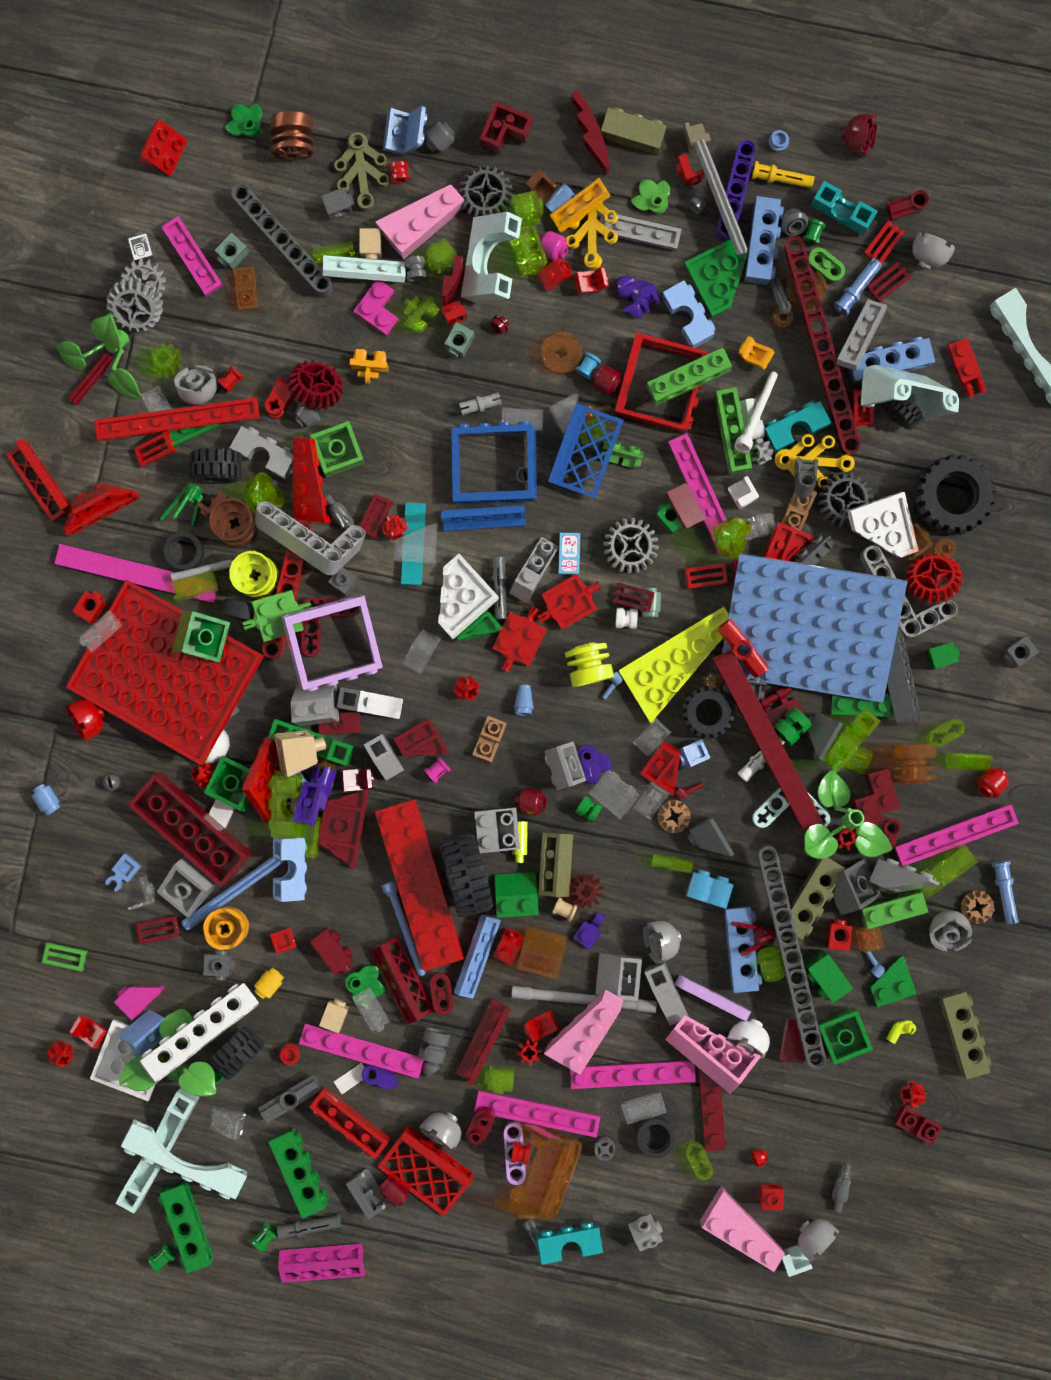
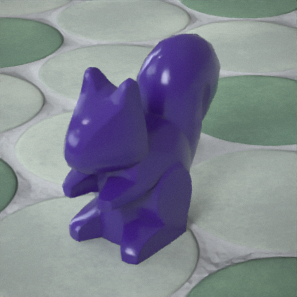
M629 275L619 277L615 283V291L619 297H632L633 300L632 304L623 309L625 314L641 318L643 315L642 308L649 313V304L651 302H655L657 305L661 304L654 283L644 280L635 281V278Z

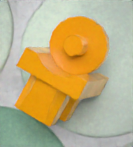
M355 349L353 359H350L351 369L365 370L358 371V377H365V383L370 384L371 378L378 379L379 373L377 372L388 373L389 366L386 362L385 352L374 351V361L366 360V350Z

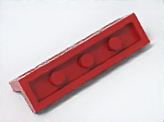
M22 438L16 442L18 447L6 455L50 520L54 522L69 512L71 504L31 445ZM22 452L26 458L25 464L17 463L14 456ZM28 468H33L36 472V481L28 479ZM40 484L45 485L49 491L48 498L39 495ZM51 501L56 502L61 509L54 515L50 511Z

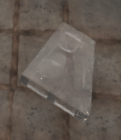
M434 523L396 539L394 561L435 564L438 524Z

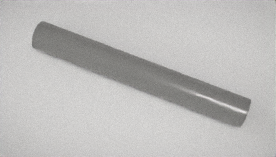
M230 559L170 574L171 579L174 582L231 567L232 561Z

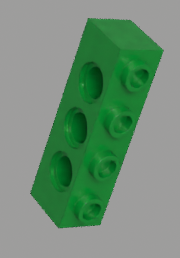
M293 1127L271 1137L269 1145L302 1219L325 1209L329 1199L325 1189L321 1190L318 1183L320 1182L318 1172L313 1170L310 1165L312 1160L309 1152L304 1151L302 1147V1136ZM289 1148L294 1149L297 1156H288L286 1150ZM302 1168L305 1171V1175L298 1176L295 1173V1169ZM303 1188H312L314 1194L306 1195Z
M188 1181L164 1188L160 1192L159 1203L162 1208H165L167 1214L166 1223L168 1228H172L174 1234L172 1240L175 1248L179 1249L181 1255L179 1256V1261L182 1268H185L186 1272L190 1273L211 1265L214 1257ZM174 1204H181L183 1211L175 1210ZM181 1223L188 1224L190 1231L182 1230ZM193 1243L197 1250H189L187 1244Z

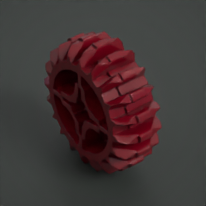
M312 359L309 363L305 360L302 364L298 363L291 370L288 378V391H290L291 397L295 398V403L301 402L302 407L307 405L310 410L316 408L319 412L321 408L327 410L329 406L334 407L338 403L343 393V380L340 377L341 374L336 373V368H330L329 363L324 365L322 361L315 363Z

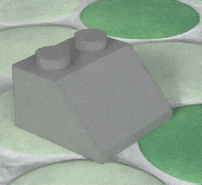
M323 684L318 686L319 689L307 692L301 689L299 685H296L291 700L292 723L298 726L339 722L337 684L332 686Z
M574 742L545 751V762L551 769V780L557 790L586 781Z
M184 856L174 864L157 893L189 918L208 897L216 883Z

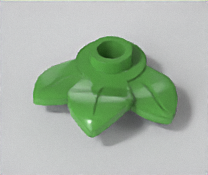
M642 180L639 185L640 195L631 199L634 207L640 211L650 210L655 214L665 212L668 207L667 197L670 194L669 184L665 180L658 184L652 180Z

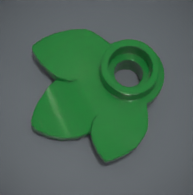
M257 103L250 106V108L243 104L234 105L231 110L233 120L225 125L226 130L235 136L242 134L248 137L258 136L261 131L260 119L263 115L260 106Z
M364 966L359 972H352L345 979L346 988L352 992L354 1001L359 1005L367 1006L369 997H379L385 992L383 985L376 980L380 974L377 966ZM354 980H359L357 986L352 985Z

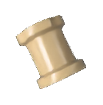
M559 897L552 914L561 915L567 918L568 922H571L578 905H571L562 901V898Z

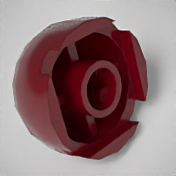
M875 114L856 115L849 121L847 126L843 127L842 139H845L847 149L853 154L865 157L870 156L871 153H868L869 146L871 148L874 147L877 134V124H873V119H877Z

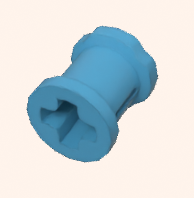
M585 352L584 360L575 370L581 376L591 379L593 370L596 365H600L601 360L595 355Z

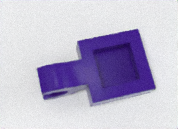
M598 912L591 923L584 920L573 938L590 950L602 933L597 928L604 921L605 916Z

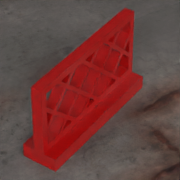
M407 1125L378 1165L379 1169L391 1178H395L403 1187L442 1216L447 1214L466 1187L468 1188L475 1175L410 1125ZM402 1141L409 1146L410 1153L399 1154L398 1146ZM415 1156L426 1158L427 1165L416 1166ZM411 1157L413 1167L402 1168L400 1158ZM390 1159H397L398 1169H390L385 1163ZM439 1168L442 1170L444 1178L433 1179L431 1169ZM428 1169L429 1179L418 1180L417 1171ZM413 1171L415 1181L407 1182L403 1177V1172ZM448 1181H456L462 1186L459 1190L449 1191ZM445 1182L446 1192L435 1193L434 1183ZM430 1184L432 1193H422L419 1185ZM447 1196V1206L442 1208L438 1205L436 1197Z

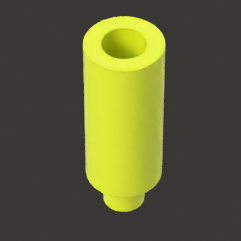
M517 821L520 849L512 850V855H515L516 863H523L524 855H527V822Z

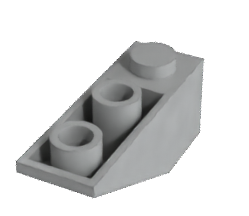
M541 537L517 576L510 594L528 603L559 546Z
M889 858L886 861L878 859L869 881L896 893L939 886L940 882L933 880L934 875L921 871V874L915 873V868L905 864L903 868L899 867V862Z
M665 962L656 963L645 968L644 973L669 1025L680 1022L684 1016L689 1017Z

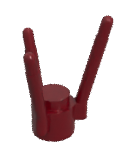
M731 922L733 926L756 930L754 940L757 944L741 952V956L763 948L764 945L772 944L777 937L773 929L763 928L762 925Z

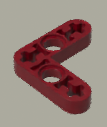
M310 597L305 599L302 604L313 601L314 605H321L320 601H324L323 604H327L331 601L345 598ZM359 606L358 609L354 610V613H351L350 609H346L344 613L338 611L302 621L304 629L301 631L302 652L308 657H315L320 653L321 617H355L360 614ZM315 622L317 630L314 633H308L306 630L307 623ZM306 635L310 637L317 636V640L313 639V645L317 648L311 654L306 649V646L310 645V639H305Z

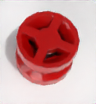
M396 161L388 165L391 172V183L403 184L410 181V175L407 173L409 168L408 162Z
M514 1141L511 1163L521 1162L523 1165H528L531 1144L520 1145L519 1142Z

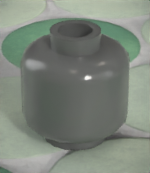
M436 121L425 132L427 139L425 144L433 152L435 150L444 152L454 142L455 138L453 135L455 132L445 121L442 123Z

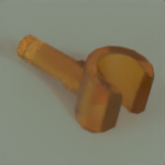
M610 404L599 407L587 406L599 412L611 409ZM588 412L585 419H594L595 416Z

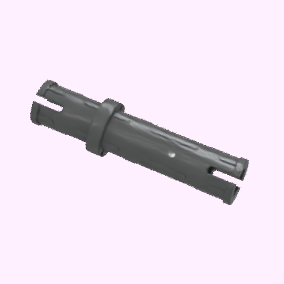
M492 557L493 576H491V580H493V590L499 597L494 603V618L507 619L505 557Z
M337 1214L304 1222L298 1220L293 1224L277 1226L279 1240L294 1236L300 1238L304 1234L341 1228L340 1215Z

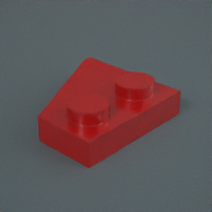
M777 521L762 557L789 561L814 536Z

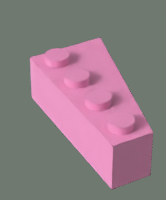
M448 185L375 223L377 228H380L385 239L405 259L463 210L464 199L452 185Z
M605 989L581 1014L579 1013L567 1027L565 1026L555 1038L548 1042L544 1054L581 1075L620 1013L624 1000Z
M687 1016L681 1019L665 1039L729 1094L740 1085L761 1057L756 1053L751 1054L747 1052L745 1047L739 1044L734 1045L727 1041L726 1037L721 1034L716 1035L710 1032L708 1027Z
M720 1186L700 1220L701 1227L774 1272L785 1254L782 1247Z

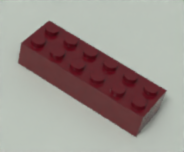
M162 772L154 774L128 804L131 809L220 888L225 886L253 855L245 845Z

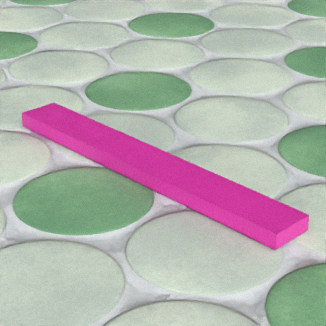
M59 544L54 563L121 581L128 580L137 585L210 603H215L219 583L196 577L172 582L170 574L176 572Z

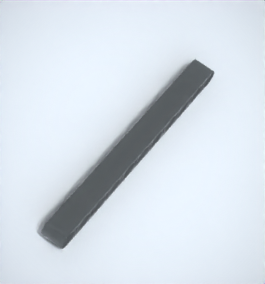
M764 844L758 848L757 858L802 1048L808 1065L813 1069H820L825 1065L826 1057L780 862L776 850L771 845ZM764 850H772L773 855L770 859L765 860L762 858ZM770 870L777 871V877L774 880L767 879V873ZM776 890L782 892V897L779 900L771 898L772 893ZM786 911V918L784 920H777L776 915L778 912ZM785 931L792 933L791 938L787 941L781 939V935ZM789 952H796L794 960H786V955ZM794 972L801 973V978L797 981L791 980V975ZM800 992L806 993L803 1001L796 1000V995ZM803 1013L811 1014L808 1021L800 1020ZM814 1033L816 1037L813 1041L808 1042L805 1040L807 1034ZM812 1054H820L818 1061L813 1062L810 1060Z

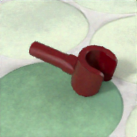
M700 782L687 790L681 786L674 792V795L679 800H683L692 792L702 788L703 784Z

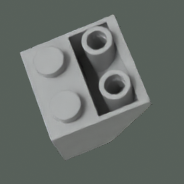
M516 808L475 811L480 853L520 849Z
M599 953L595 994L600 995L606 989L623 1000L638 1001L641 957Z

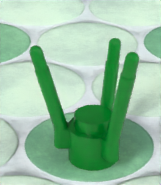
M189 482L159 519L162 521L183 498L172 518L176 519L187 501L193 504L197 501L191 526H195L200 509L197 504L198 502L201 503L204 499L201 495L203 490Z

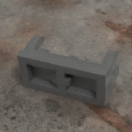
M368 1168L348 1179L346 1186L368 1220L383 1211L389 1204L380 1195V1191L377 1189L379 1185Z

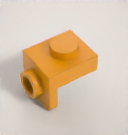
M750 336L741 344L739 355L744 362L765 370L775 353L773 349L756 343Z

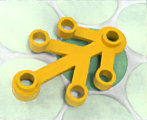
M603 202L588 213V220L575 235H569L566 238L567 246L575 249L588 233V253L584 257V263L591 270L598 269L602 264V258L597 253V231L604 236L609 244H614L618 240L616 232L609 230L597 219L598 211L609 224H615L618 221V215L615 211L606 208ZM614 215L613 219L609 220V216ZM583 216L581 219H579L577 222H575V223H574L573 225H571L569 228H570V229H576V228H578V227H579V224H580V221H581L585 216ZM614 234V237L609 240V236ZM575 239L574 244L570 245L571 240ZM594 256V260L589 262V259Z
M810 434L803 435L801 440L790 450L782 449L775 455L777 467L783 470L788 469L794 477L796 457H801L804 460L818 459V466L839 467L844 472L852 470L855 465L854 459L849 455H842L838 459L817 457L826 448L834 446L835 440L830 435L824 436L822 441L805 456L796 455L804 447H810L814 444V437ZM806 437L811 438V442L809 444L804 443V439ZM831 438V444L825 445V439ZM783 456L789 457L787 463H782ZM845 460L850 461V465L848 467L843 466V462ZM817 470V484L821 488V480L828 479V477L823 476Z

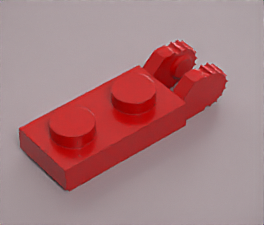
M968 338L949 344L947 346L949 355L967 397H974V390L969 382L972 380L975 381L979 393H985L986 387L981 378L982 375Z

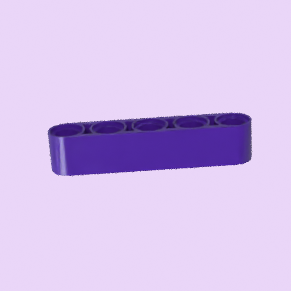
M743 140L738 145L726 189V196L730 206L736 211L734 216L737 223L756 152V146L750 140ZM742 149H747V150H749L750 155H744V154H742V153H741V150H742ZM736 169H743L745 171V174H738L736 172ZM738 188L741 193L734 194L731 189ZM720 213L716 236L720 241L726 242L730 240V236L721 230L722 227L726 226Z

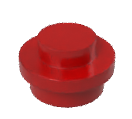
M286 1044L279 1051V1058L286 1065L295 1064L300 1057L299 1048L294 1044Z

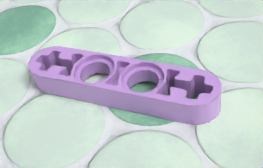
M679 975L675 982V985L745 1021H747L751 1013L747 1008L684 976Z

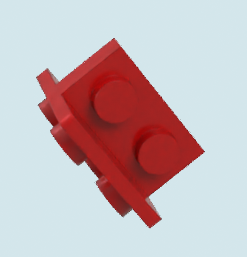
M157 119L140 153L141 158L139 162L145 166L158 168L166 175L171 176L187 144V139L162 120Z

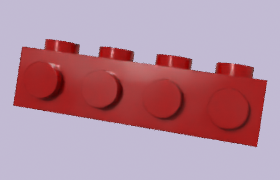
M326 1086L309 1107L317 1117L329 1122L328 1125L332 1129L343 1133L350 1143L357 1144L361 1151L369 1157L372 1156L376 1159L389 1142L390 1137Z

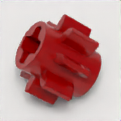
M398 515L387 517L384 520L385 524L381 525L383 535L386 538L389 537L390 540L403 538V531L408 530L406 521L403 518L400 519Z
M471 675L468 679L462 676L455 682L456 689L453 692L461 701H464L465 698L471 701L478 695L480 685Z
M204 764L195 766L191 773V778L195 781L194 785L206 788L215 771L213 770L214 765Z
M844 828L836 834L835 839L839 842L838 848H842L845 845V848L850 850V845H855V837H858V835L852 832L854 829L846 830ZM843 833H848L849 841L844 840L842 837Z
M527 1038L524 1045L519 1042V1047L522 1050L517 1051L516 1055H522L521 1063L526 1060L529 1061L531 1066L534 1059L540 1060L537 1053H541L542 1049L536 1048L538 1041L531 1043L529 1038ZM528 1047H531V1051H535L532 1052V1056L524 1053Z
M65 1041L53 1043L50 1049L47 1050L49 1055L47 1058L50 1064L55 1063L57 1067L68 1065L71 1059L74 1058L72 1053L74 1050L71 1043L66 1045Z
M908 1081V1086H902L900 1097L904 1101L903 1105L918 1108V1103H925L924 1100L927 1093L922 1088L923 1084Z

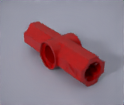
M732 618L717 628V631L734 651L735 656L742 661L754 678L760 677L770 668L754 648L751 640L743 634ZM745 644L749 647V650L747 652H740L737 647Z

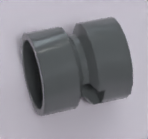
M425 1027L422 1038L424 1044L420 1046L418 1057L432 1063L443 1064L446 1055L444 1047L448 1046L451 1034L443 1030Z

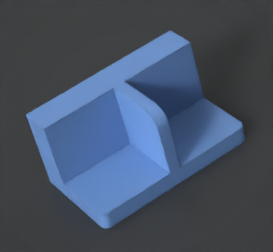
M148 1010L118 1036L120 1040L129 1044L135 1057L142 1056L163 1039L159 1028L164 1017Z

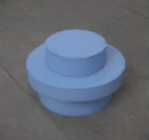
M774 131L769 137V145L775 151H783L789 144V137L784 131Z

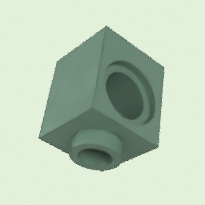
M231 233L215 249L218 255L216 259L224 267L228 265L234 269L246 257L249 250L246 245ZM228 250H236L233 256H226Z
M456 322L445 342L447 353L454 357L461 356L464 358L475 337L474 331ZM456 338H462L464 343L461 346H456L453 341Z

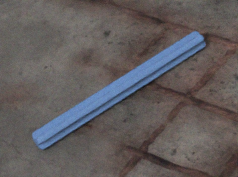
M272 856L199 908L189 918H185L182 921L186 930L191 929L210 913L225 905L286 860H279Z

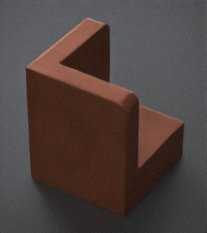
M538 169L525 183V190L541 205H545L557 189V184L541 169Z

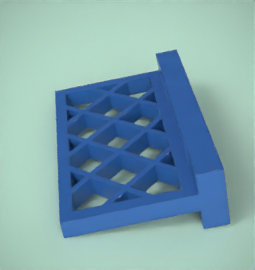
M576 403L548 482L596 498L624 420ZM587 413L595 414L599 423L588 427L585 422ZM609 420L617 422L615 431L607 434L603 423ZM600 425L605 436L594 441L589 430ZM587 432L592 442L581 447L578 441L579 435ZM607 439L610 445L609 449L600 454L596 443ZM593 445L598 455L587 460L583 449ZM580 451L585 462L574 467L571 461L572 455ZM599 458L602 468L593 474L589 462ZM586 464L591 475L580 480L576 469ZM573 471L578 481L571 485L563 483L565 475ZM593 478L595 482L593 493L586 491L582 482ZM579 484L581 489L575 487V485Z
M524 505L445 510L441 512L444 532L525 526Z

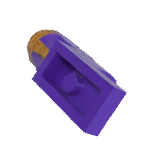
M320 759L312 773L310 782H303L292 819L293 822L314 826L318 811H325L336 776L335 762Z

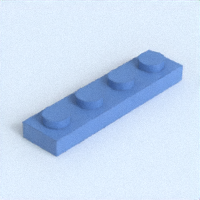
M481 914L454 990L455 994L474 998L501 920Z

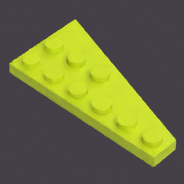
M722 607L619 670L620 675L650 723H652L723 639L717 628L729 618L725 607Z

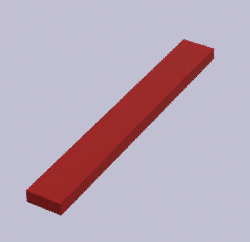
M255 397L94 420L96 441L100 442L260 419L258 399Z

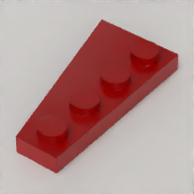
M293 437V519L331 523L330 516L326 514L325 506L327 501L326 497H323L321 488L323 480L318 472L320 464L315 438Z

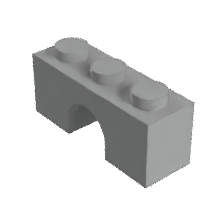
M241 426L229 448L240 452L242 457L250 461L258 451L264 450L269 452L270 458L265 468L287 480L293 469V450L286 446L283 449L276 445L277 442L268 436L265 439L258 435L259 432L250 426L247 429Z

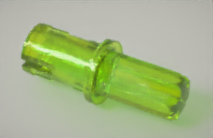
M654 853L651 866L669 869L670 872L677 870L691 873L693 862L674 858V855L669 857Z

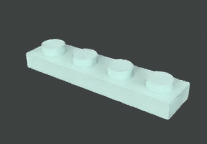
M323 255V276L405 282V262Z

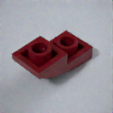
M903 1104L893 1120L895 1125L931 1145L934 1144L942 1129L941 1125Z

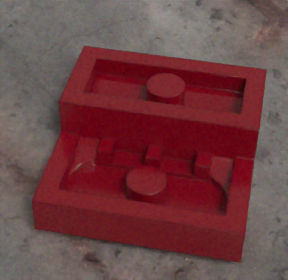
M454 256L452 276L444 275L442 287L443 306L450 304L459 290L464 272L463 257Z

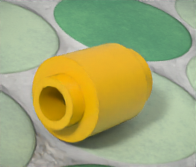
M271 967L255 983L254 987L256 990L254 992L262 999L265 997L270 999L281 986L284 976Z

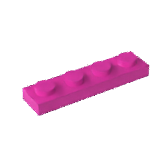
M179 216L163 225L162 229L204 294L208 296L221 288L223 284Z

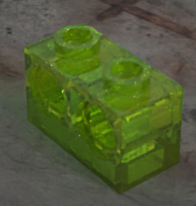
M536 190L512 195L513 215L522 218L521 227L540 223V216H543L544 208L542 198L537 197Z
M535 225L520 227L519 239L509 240L522 276L537 274L545 267L548 261Z

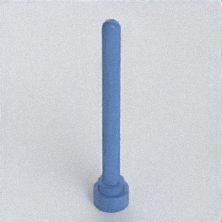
M396 880L381 885L383 893L390 897L417 974L423 976L425 971H423L411 930L397 895L399 892Z

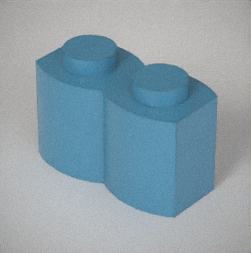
M698 869L697 873L692 871L685 895L727 908L733 884L729 883L730 879L719 875L715 879L709 877V872Z

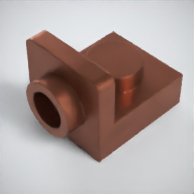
M220 491L218 495H214L211 499L209 508L198 502L197 506L201 509L200 513L209 519L214 506L218 502L230 498Z

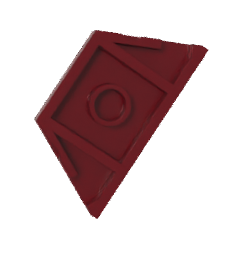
M368 789L327 801L325 811H323L318 843L346 862L351 868H356L370 791Z

